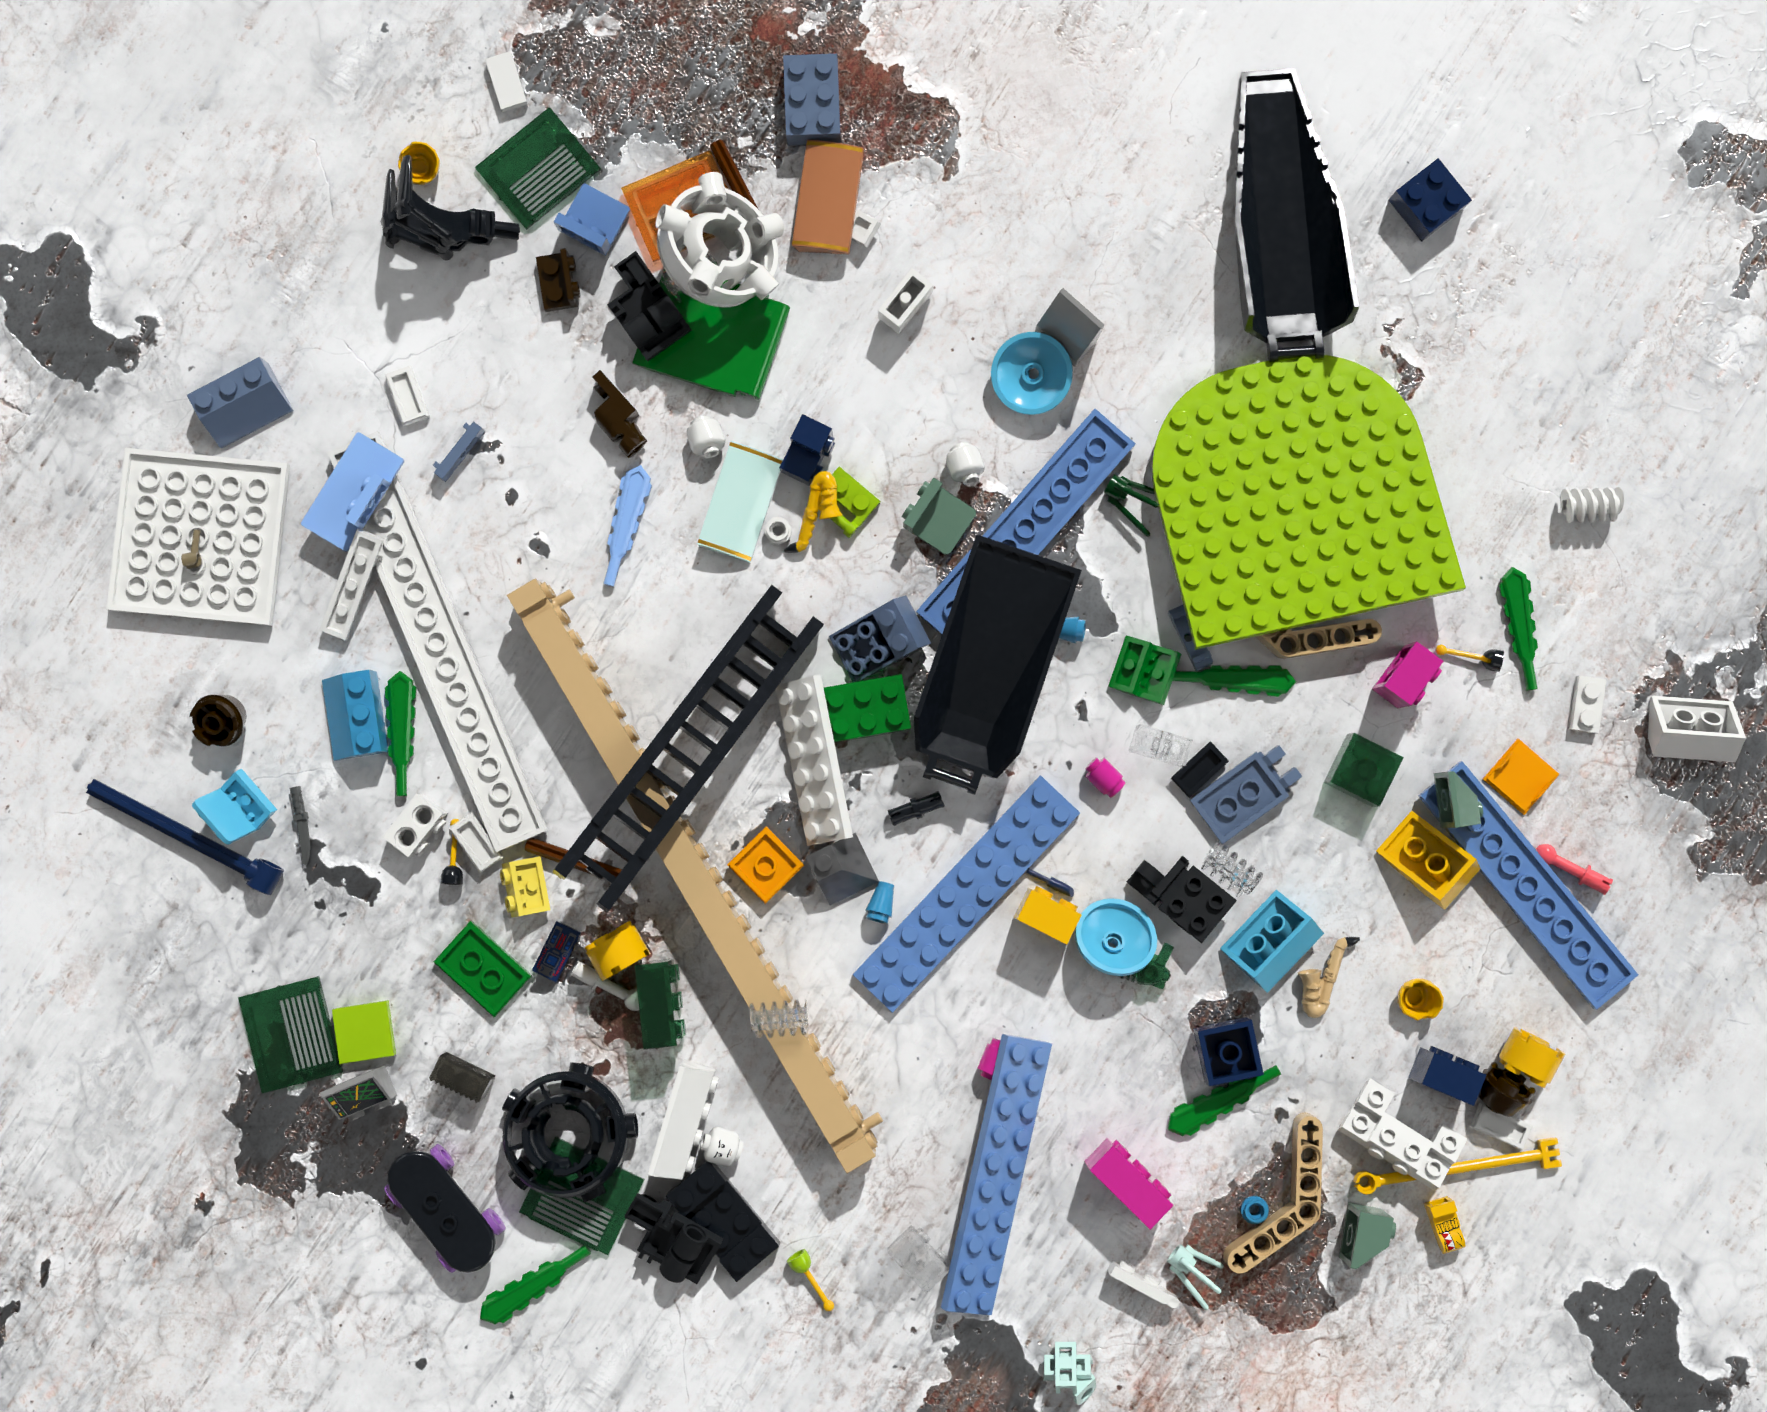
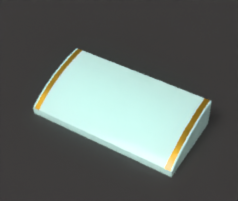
M730 441L697 542L699 547L749 563L751 562L783 459Z

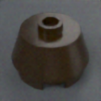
M231 695L204 696L196 702L190 712L195 728L192 732L204 745L229 746L235 743L242 734L247 718L246 710L243 704Z
M1492 1062L1488 1069L1483 1070L1482 1073L1486 1074V1078L1478 1096L1491 1111L1512 1117L1532 1103L1531 1098L1536 1090L1533 1087L1528 1088L1524 1084L1526 1078L1522 1074L1517 1075L1506 1068L1504 1070L1498 1068L1496 1062Z

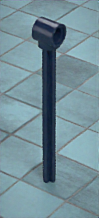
M93 779L87 786V794L245 875L244 880L247 881L246 884L261 893L272 895L284 872L283 868L261 858H256L252 861L96 779Z

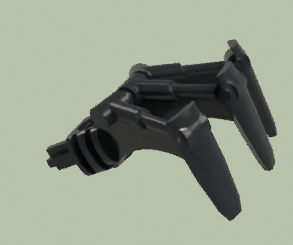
M406 155L402 159L398 190L395 185L394 170H388L382 218L380 221L387 247L394 249V244L398 243L401 239L420 246V249L436 254L443 260H450L453 257V251H461L468 243L489 246L494 237L519 239V224L495 221V211L473 208L462 212H452L437 208L423 200L413 190L412 160L410 155Z

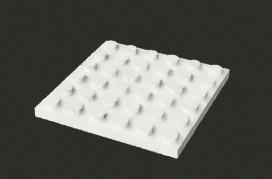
M125 448L106 610L272 626L290 465L281 462ZM200 530L198 548L202 564L197 568L187 569L182 564L181 556L191 552L193 531Z

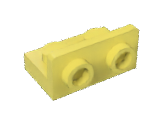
M541 856L502 864L500 880L502 885L506 886L505 907L507 912L511 913L512 918L550 910Z

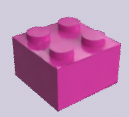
M1417 641L1404 645L1373 686L1372 690L1396 708L1409 707L1412 704L1417 705L1426 693L1423 689L1427 683H1433L1442 672L1439 667L1444 661Z

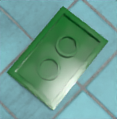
M470 921L434 960V963L493 1017H496L532 977L524 967L473 921Z

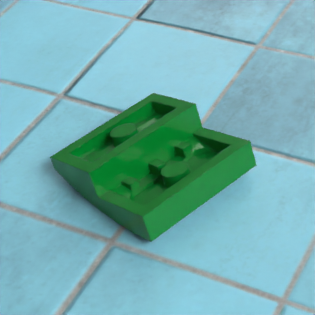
M1126 635L1108 687L1164 705L1182 654L1178 651Z

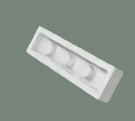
M359 528L356 530L319 631L343 640L348 638L384 538Z

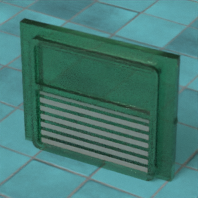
M550 107L475 167L498 195L499 200L503 201L526 230L601 170L599 165L579 143L577 137L569 131Z
M320 976L283 986L278 985L276 988L238 997L262 1093L296 1084H304L311 1080L343 1072L342 1065L339 1064L337 1045Z
M555 1136L549 1148L559 1156L569 1157L572 1166L574 1162L581 1163L580 1160L584 1156V1149ZM597 1156L594 1164L584 1169V1173L587 1174L597 1169L600 1174L608 1164V1161ZM618 1167L612 1177L603 1184L606 1193L585 1203L581 1195L559 1198L544 1195L530 1188L519 1213L584 1246L609 1255L623 1223L627 1219L624 1216L645 1179ZM543 1169V1174L535 1181L550 1188L572 1189L569 1182L579 1177L577 1173L556 1177L553 1176V1170Z

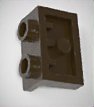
M566 248L560 249L561 253L536 257L545 312L578 307L576 298H581L578 281L574 282L572 272H576L575 259L573 255L569 256Z

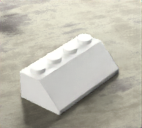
M684 1060L680 1065L647 1175L682 1180L685 1173H691L695 1157L691 1156L693 1146L699 1147L703 1131L699 1130L701 1119L707 1120L711 1104L706 1103L709 1092L715 1093L719 1077L714 1076L715 1068Z

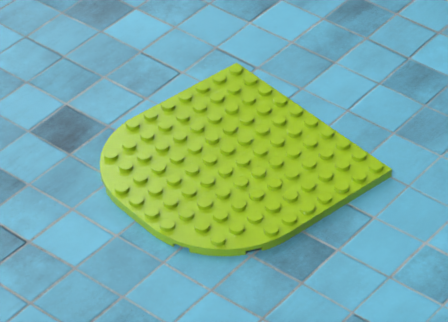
M1324 355V358L1315 359V356L1278 359V362L1269 363V361L1236 367L1219 372L1196 384L1176 402L1166 416L1157 436L1153 452L1152 482L1195 650L1460 592L1466 588L1417 421L1402 396L1387 381L1370 369L1347 359Z

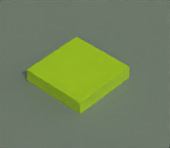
M389 1000L332 1009L339 1064L396 1055Z

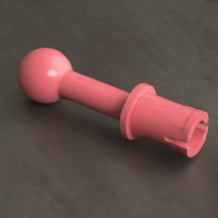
M1541 844L1535 849L1548 865L1552 864L1579 878V885L1585 884L1603 895H1606L1611 886L1609 885L1612 884L1613 879H1609L1592 870L1590 865L1584 869L1557 855L1555 848L1549 844Z

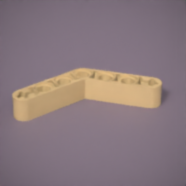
M1364 619L1298 631L1287 629L1255 637L1275 656L1287 659L1365 646L1376 642L1381 637L1382 628L1376 620ZM1365 628L1366 630H1371V635L1369 636L1360 635L1355 637L1354 632ZM1336 630H1341L1345 634L1343 644L1336 642L1334 638ZM1309 634H1313L1318 638L1319 644L1317 648H1312L1308 645L1307 637ZM1283 638L1288 639L1292 644V650L1289 653L1282 651L1280 647V642Z
M1300 1113L1293 1120L1290 1202L1267 1217L1265 1221L1257 1224L1233 1241L1223 1252L1225 1263L1235 1273L1239 1274L1249 1271L1311 1227L1320 1218L1323 1127L1320 1120L1310 1113ZM1309 1121L1313 1124V1128H1308L1306 1132L1302 1129V1126L1307 1125ZM1306 1148H1311L1313 1151L1311 1159L1302 1161V1151ZM1311 1176L1312 1184L1310 1187L1302 1189L1300 1187L1302 1178ZM1305 1204H1310V1214L1304 1217L1300 1216V1208ZM1282 1220H1287L1289 1222L1288 1229L1285 1232H1277L1278 1223ZM1265 1236L1266 1244L1262 1248H1255V1239ZM1246 1245L1253 1252L1252 1255L1244 1248ZM1236 1253L1242 1259L1240 1263H1237L1233 1257Z

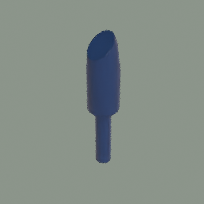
M1030 868L1027 869L1026 873L1047 883V887L1067 896H1074L1073 888L1052 876L1048 878Z

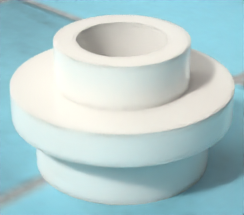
M775 517L766 523L764 532L769 542L780 545L789 540L792 529L786 519ZM782 527L783 534L780 536L774 535V528Z

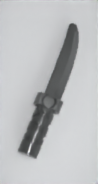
M301 786L290 788L294 815L292 816L293 821H297L302 862L306 865L309 862L311 852L307 822L309 817L308 812H305Z

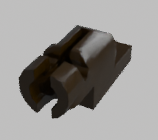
M599 370L592 376L596 382L593 388L603 399L607 396L609 398L594 411L596 422L613 442H618L622 439L619 443V448L628 458H631L647 443V439L640 432L636 422L632 423L639 414L604 373Z

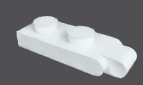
M1112 1260L1107 1269L1110 1276L1171 1308L1179 1306V1300L1176 1295L1160 1286V1281L1147 1273L1143 1277L1135 1272L1136 1268L1123 1260L1119 1264Z

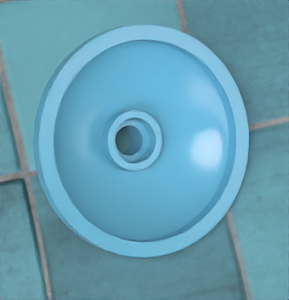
M1025 332L1007 340L997 351L991 367L992 385L998 398L1008 408L1028 415L1045 413L1059 405L1069 392L1073 378L1072 362L1064 346L1053 337L1039 332ZM1033 368L1039 372L1036 379H1032L1029 376V372Z
M1103 899L1092 903L1081 913L1082 916L1075 928V941L1080 954L1092 967L1108 975L1127 976L1141 971L1150 963L1157 948V934L1151 919L1138 906L1121 899ZM1108 943H1113L1116 948L1110 947Z

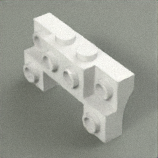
M1369 1079L1365 1082L1338 1131L1366 1147L1368 1153L1380 1160L1385 1159L1393 1164L1392 1168L1403 1175L1408 1174L1434 1191L1439 1189L1451 1165L1459 1157L1467 1138L1444 1124L1437 1128L1431 1141L1385 1113L1395 1093Z

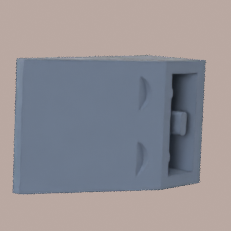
M906 595L892 599L829 636L852 682H859L931 644Z

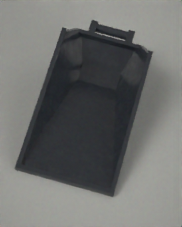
M976 534L914 715L915 751L929 756L923 778L931 780L932 777L967 789V793L975 795L982 775L998 778L1021 753L1082 570ZM937 759L973 771L972 779L935 767Z

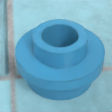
M1259 1196L1247 1197L1241 1204V1215L1248 1223L1260 1224L1268 1216V1205ZM1252 1205H1258L1259 1211L1256 1214L1250 1213Z

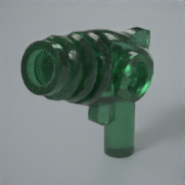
M1164 942L1159 955L1154 954L1150 963L1144 969L1135 974L1125 976V979L1129 980L1131 976V982L1133 983L1136 978L1137 984L1152 985L1163 989L1165 983L1171 978L1170 970L1165 965L1174 947Z

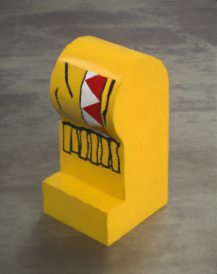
M1445 1196L1423 1203L1441 1252L1446 1254L1465 1248V1240L1460 1229L1456 1213L1458 1211L1454 1200Z

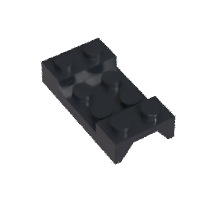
M705 1161L666 1195V1198L681 1215L724 1238L716 1255L719 1257V1262L736 1282L780 1245L778 1238L714 1163Z

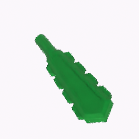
M1511 567L1500 579L1501 584L1498 587L1500 596L1505 598V604L1503 605L1504 614L1509 618L1508 632L1514 639L1511 646L1513 652L1517 654L1518 659L1522 663L1526 691L1536 690L1538 688L1533 660L1535 651L1538 649L1537 639L1533 638L1536 626L1535 621L1531 619V614L1534 612L1533 601L1529 599L1531 582L1527 579L1526 574Z
M1212 665L1209 669L1201 672L1176 671L1173 681L1198 682L1208 686L1210 690L1220 691L1223 687L1227 688L1229 692L1238 693L1242 689L1248 694L1258 695L1260 692H1265L1267 696L1276 697L1286 694L1296 683L1287 669H1282L1280 665H1269L1266 669H1262L1259 665H1249L1246 669H1242L1240 665H1230L1228 669H1223L1221 665Z
M399 671L387 681L388 685L385 687V699L389 701V706L386 708V718L390 721V726L387 728V737L391 739V745L388 747V756L392 758L393 764L396 767V796H407V766L410 758L414 755V746L411 745V739L415 737V727L412 726V720L415 719L416 715L413 700L416 699L417 687L414 686V681L402 671Z
M1275 1065L1263 1072L1264 1075L1229 1082L1225 1088L1218 1086L1212 1089L1211 1094L1208 1096L1202 1094L1193 1098V1103L1189 1105L1183 1103L1176 1106L1174 1112L1170 1113L1167 1130L1181 1136L1186 1134L1189 1136L1200 1130L1202 1124L1209 1125L1217 1120V1115L1220 1113L1227 1114L1233 1110L1235 1104L1242 1105L1247 1102L1249 1096L1253 1094L1257 1087L1280 1076V1070Z
M584 1245L562 1260L546 1261L539 1265L538 1271L530 1270L522 1275V1280H513L505 1285L504 1290H495L488 1294L486 1300L482 1302L480 1319L493 1324L506 1322L513 1316V1311H521L529 1305L531 1298L538 1299L545 1293V1288L548 1286L553 1288L560 1283V1279L565 1271L591 1254L590 1249L587 1245Z

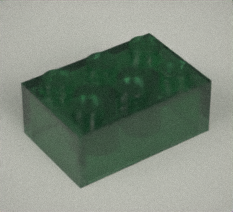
M673 958L640 962L635 965L643 1049L677 1046L686 1035L685 1019H680L679 1010L683 1008L682 992H677L676 982L680 980L679 964H674Z

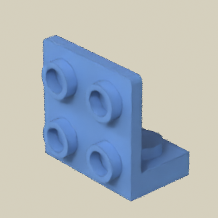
M584 183L566 215L558 213L554 224L558 231L606 256L629 215L630 208Z

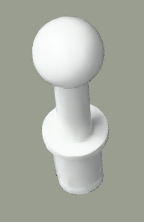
M580 961L576 963L571 972V976L592 986L591 990L594 991L598 986L623 999L626 1007L632 1011L642 1009L646 1003V996L641 990H627L608 979L601 981L595 969Z

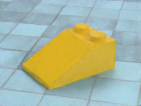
M1413 811L1405 817L1376 850L1385 861L1444 910L1480 870L1475 857Z

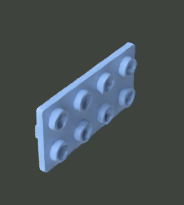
M360 432L356 433L302 520L301 525L343 551L348 552L356 530L364 528L403 465L404 459Z

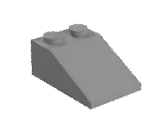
M1062 288L1036 325L1035 332L1047 334L1060 342L1068 352L1072 365L1075 367L1097 343L1104 324Z

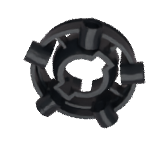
M570 1062L569 1071L547 1074L532 1081L522 1091L514 1088L508 1095L502 1107V1110L507 1112L503 1126V1148L511 1167L508 1175L520 1189L525 1190L530 1187L544 1195L559 1198L581 1195L584 1203L606 1193L603 1184L612 1177L622 1163L627 1150L628 1140L638 1138V1120L636 1113L626 1114L615 1092L604 1082L593 1076L594 1066ZM562 1080L560 1088L582 1093L589 1092L592 1089L605 1103L595 1109L585 1099L582 1100L572 1094L562 1093L551 1096L546 1083ZM540 1087L545 1099L536 1104V1100L528 1095ZM554 1103L562 1104L566 1110L580 1113L589 1123L590 1139L583 1150L584 1156L579 1164L574 1162L572 1166L569 1157H562L553 1153L546 1144L544 1131L548 1120L551 1118L548 1108H552ZM608 1107L612 1114L606 1117L608 1143L615 1142L612 1156L600 1174L597 1169L585 1174L584 1169L594 1164L604 1140V1128L598 1113ZM528 1117H532L530 1124L522 1128V1143L513 1146V1121L519 1124L525 1122ZM523 1148L526 1155L521 1156L517 1160L514 1150ZM543 1169L553 1170V1176L556 1177L569 1176L575 1173L579 1177L569 1182L572 1189L550 1188L535 1181L543 1174Z

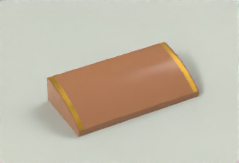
M807 140L792 246L798 252L850 254L864 156L863 147L837 142Z

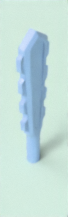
M641 465L626 471V475L621 478L619 488L622 490V494L617 497L615 505L618 513L613 516L611 526L614 528V531L609 535L607 542L610 546L611 558L603 584L614 587L621 559L626 555L627 551L632 549L634 541L631 537L632 534L637 533L639 527L637 519L638 516L643 515L646 506L643 501L645 497L649 496L652 488L650 484L651 478Z

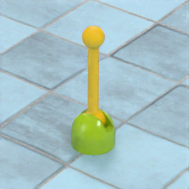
M805 1249L797 1251L788 1258V1265L796 1273H804L823 1301L824 1310L832 1311L834 1303L827 1299L809 1271L811 1266L809 1254Z

